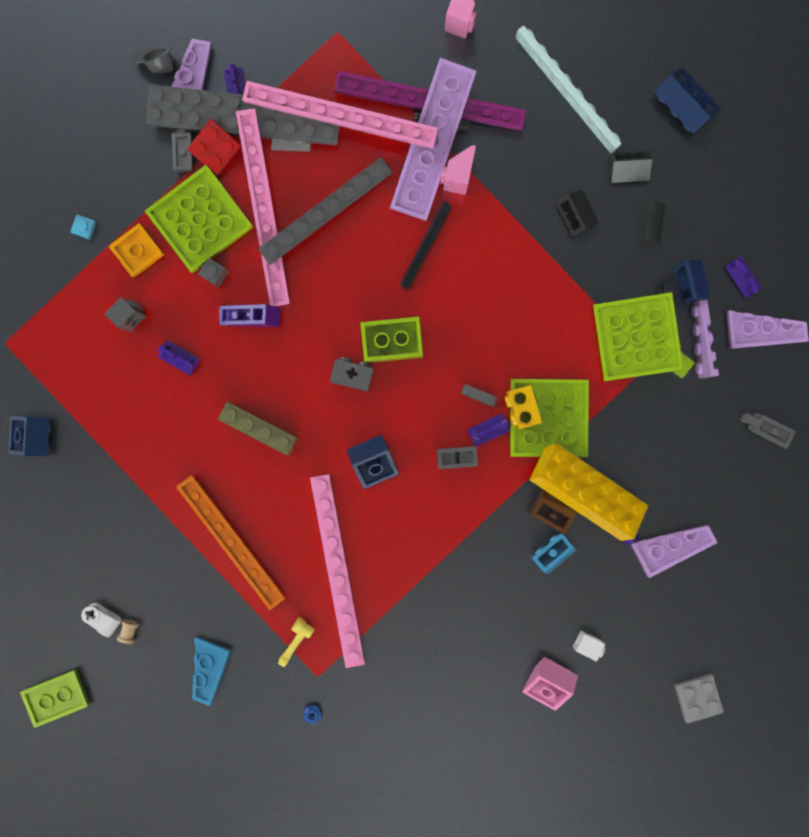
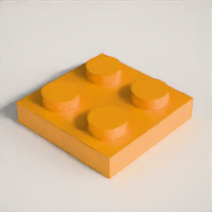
M140 223L109 246L133 278L164 256L163 252Z

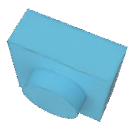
M76 214L70 232L91 240L97 222Z

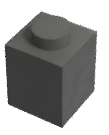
M208 258L198 275L219 288L229 271Z

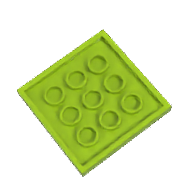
M207 165L145 210L192 274L201 268L208 258L213 259L254 228Z
M672 292L593 305L604 381L684 370Z
M510 379V391L529 385L532 386L542 420L540 424L517 429L516 426L513 427L510 419V456L541 457L545 447L557 443L576 457H588L589 380ZM521 393L515 395L516 403L522 404L524 402V396ZM522 412L520 420L523 423H527L530 416L527 412Z

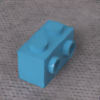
M562 533L553 536L549 540L550 543L545 547H540L534 553L535 556L532 557L547 575L577 551Z

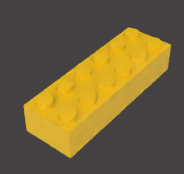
M557 443L545 447L530 477V481L620 541L635 539L649 506Z

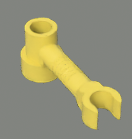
M300 616L291 628L297 635L279 658L278 664L282 667L286 666L303 638L307 637L309 639L315 630Z

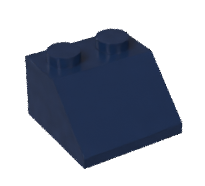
M701 259L687 260L673 268L682 305L710 297L711 287L706 281V267L702 264Z
M11 416L8 454L47 456V452L50 449L48 434L51 430L49 418Z
M383 435L346 449L351 465L363 489L399 475Z

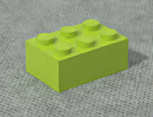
M419 317L360 322L365 363L423 358Z

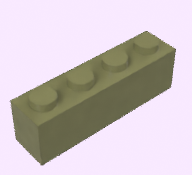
M226 402L218 417V420L285 455L291 454L298 440V437L231 402Z

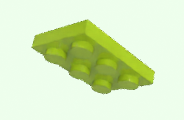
M77 669L20 692L34 728L90 705Z

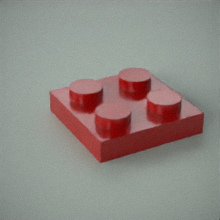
M210 119L187 150L218 176L242 145L218 123Z

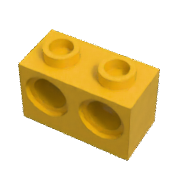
M531 385L506 392L505 402L507 407H511L513 415H510L513 427L516 426L517 429H522L542 423ZM517 393H521L524 396L522 404H518L515 401ZM522 412H527L530 416L527 423H523L520 420Z

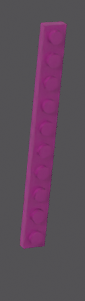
M337 71L334 87L335 93L421 111L429 92L427 89ZM467 98L461 119L521 131L526 110Z

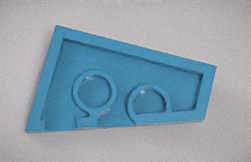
M197 636L194 638L196 649L194 655L195 675H193L192 699L211 706L231 650Z

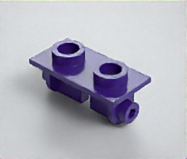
M235 64L227 65L228 68L223 70L227 93L244 94L246 85L242 67H235Z
M741 256L725 266L745 299L762 288Z
M168 340L158 348L160 353L157 357L190 376L200 361L196 356Z
M501 413L467 429L474 446L477 447L510 431L507 420L504 419Z

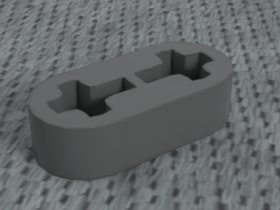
M465 384L460 393L491 407L495 406L498 399L493 395Z

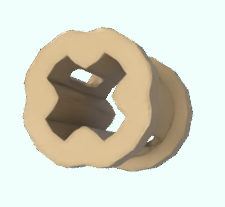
M122 620L121 624L123 626L120 635L117 636V641L133 644L135 641L133 638L135 630L139 627V624L132 620Z

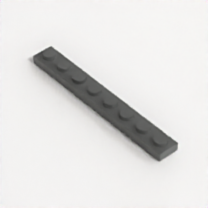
M380 157L258 248V251L269 265L273 264L392 174L391 170Z

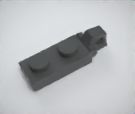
M173 130L172 165L174 173L194 172L193 154L187 150L193 142L191 130Z
M743 413L740 421L749 425L747 429L751 430V432L784 449H788L796 431L763 414L755 413L752 416L748 413Z

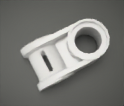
M99 603L90 604L81 613L82 620L105 637H110L122 621L118 615L110 612Z

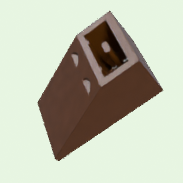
M541 489L529 514L566 534L577 511L544 489Z

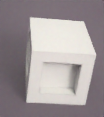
M581 630L573 648L576 652L597 662L598 658H601L605 652V643Z

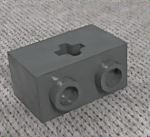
M341 357L340 360L335 359L330 378L331 383L366 392L369 391L374 371L373 368H370L371 364L359 362V365L351 363L352 359ZM352 369H355V372L358 375L353 376V379H350V375H348L347 373L348 371H352Z

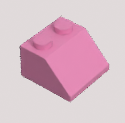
M451 0L446 13V32L465 39L468 32L472 33L477 14L474 12V0Z
M471 145L450 159L447 167L443 166L440 184H444V191L466 195L476 146Z
M544 657L535 666L522 693L556 711L574 694L578 675Z

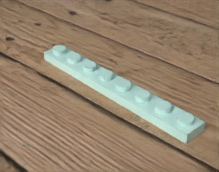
M523 25L517 31V41L610 153H614L621 145L619 136L615 132L612 133L605 119L600 118L596 113L595 107L583 98L582 91L574 87L570 77L559 69L557 61L550 58L546 48L536 41L533 32L530 29L527 30Z

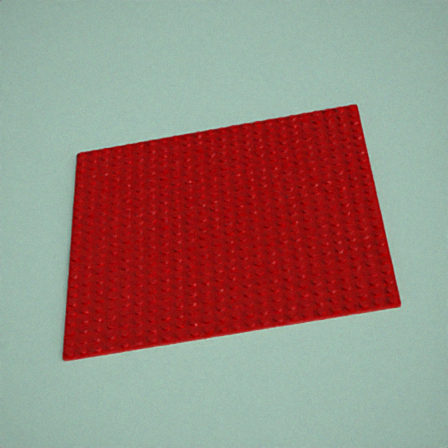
M335 33L277 87L278 89L414 122L415 112L411 108L334 92L337 71L384 80L340 33ZM341 126L338 146L311 143L310 152L275 151L271 149L272 139L261 138L277 234L380 157L392 172L390 176L282 256L290 304L276 306L280 307L279 327L219 325L220 306L270 305L262 256L258 251L260 245L241 147L218 176L215 173L213 174L254 228L211 259L229 271L219 288L198 275L201 268L193 274L189 271L147 213L144 212L113 242L140 223L163 252L164 256L133 278L109 246L106 247L6 341V346L287 646L291 644L297 635L291 628L299 616L306 620L308 625L315 628L310 638L304 637L294 651L315 676L323 674L343 655L311 486V477L330 474L361 638L531 477L540 457L510 456V431L476 447L478 466L438 469L436 449L474 446L467 429L501 413L504 419L507 420L510 429V407L508 408L505 402L506 392L510 391V379L589 380V422L636 378L630 377L604 381L593 305L596 303L472 172L470 173L466 195L444 191V184H440V179L427 220L424 221L390 209L411 144ZM231 135L241 144L240 135ZM451 150L449 152L445 167L448 166V161L456 156ZM199 160L193 166L194 172H187L186 174H184L158 200H160L162 197H164L166 194H168L170 191H172L174 188H176L178 185H180L182 182H184L186 179H188L190 176H192L205 165ZM443 202H447L452 208L409 289L401 287L400 283ZM121 297L126 300L130 298L132 301H136L143 307L144 310L142 312L146 315L131 332L118 328L105 315ZM419 317L423 358L368 363L371 364L370 368L374 369L368 392L330 382L335 359L340 360L341 357L352 359L351 363L358 365L359 362H364L360 322ZM168 340L199 358L200 361L192 375L186 374L157 357L160 353L158 351L161 344L164 345ZM352 369V371H348L347 373L348 375H350V379H353V376L358 375L355 372V369ZM463 385L471 386L497 397L495 406L491 407L460 394ZM226 402H231L298 437L291 454L285 455L218 420ZM383 435L399 475L363 489L351 465L346 449ZM191 475H194L286 598L271 610L263 603L176 488V486Z

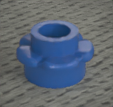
M311 705L304 709L303 719L305 722L314 725L318 723V720H321L322 712L318 706Z

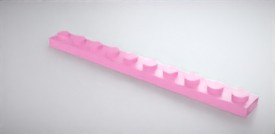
M250 81L246 82L242 99L244 103L431 149L434 147L438 131L437 127Z
M254 108L236 111L258 240L261 247L277 235V228L257 115ZM262 256L270 305L281 306L290 304L282 257L269 265Z
M330 474L311 477V486L345 667L365 665Z

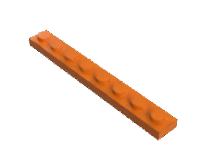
M191 475L176 486L267 608L271 610L286 598L194 475Z

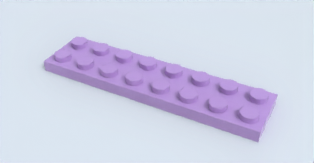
M443 58L439 59L418 122L438 128L434 147L431 149L411 144L390 209L424 221L427 220L442 176L443 166L445 167L476 74L475 70Z

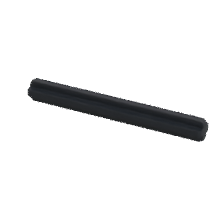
M443 202L400 283L401 287L409 289L452 208L449 203Z

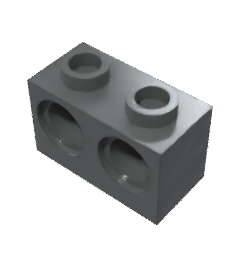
M122 297L105 313L118 328L131 332L146 317L142 312L144 309L141 305L130 298L126 300Z
M476 446L436 449L438 469L478 466Z

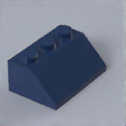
M683 67L672 73L654 91L657 94L658 100L666 104L670 108L671 114L679 118L683 122L684 128L693 134L721 109Z

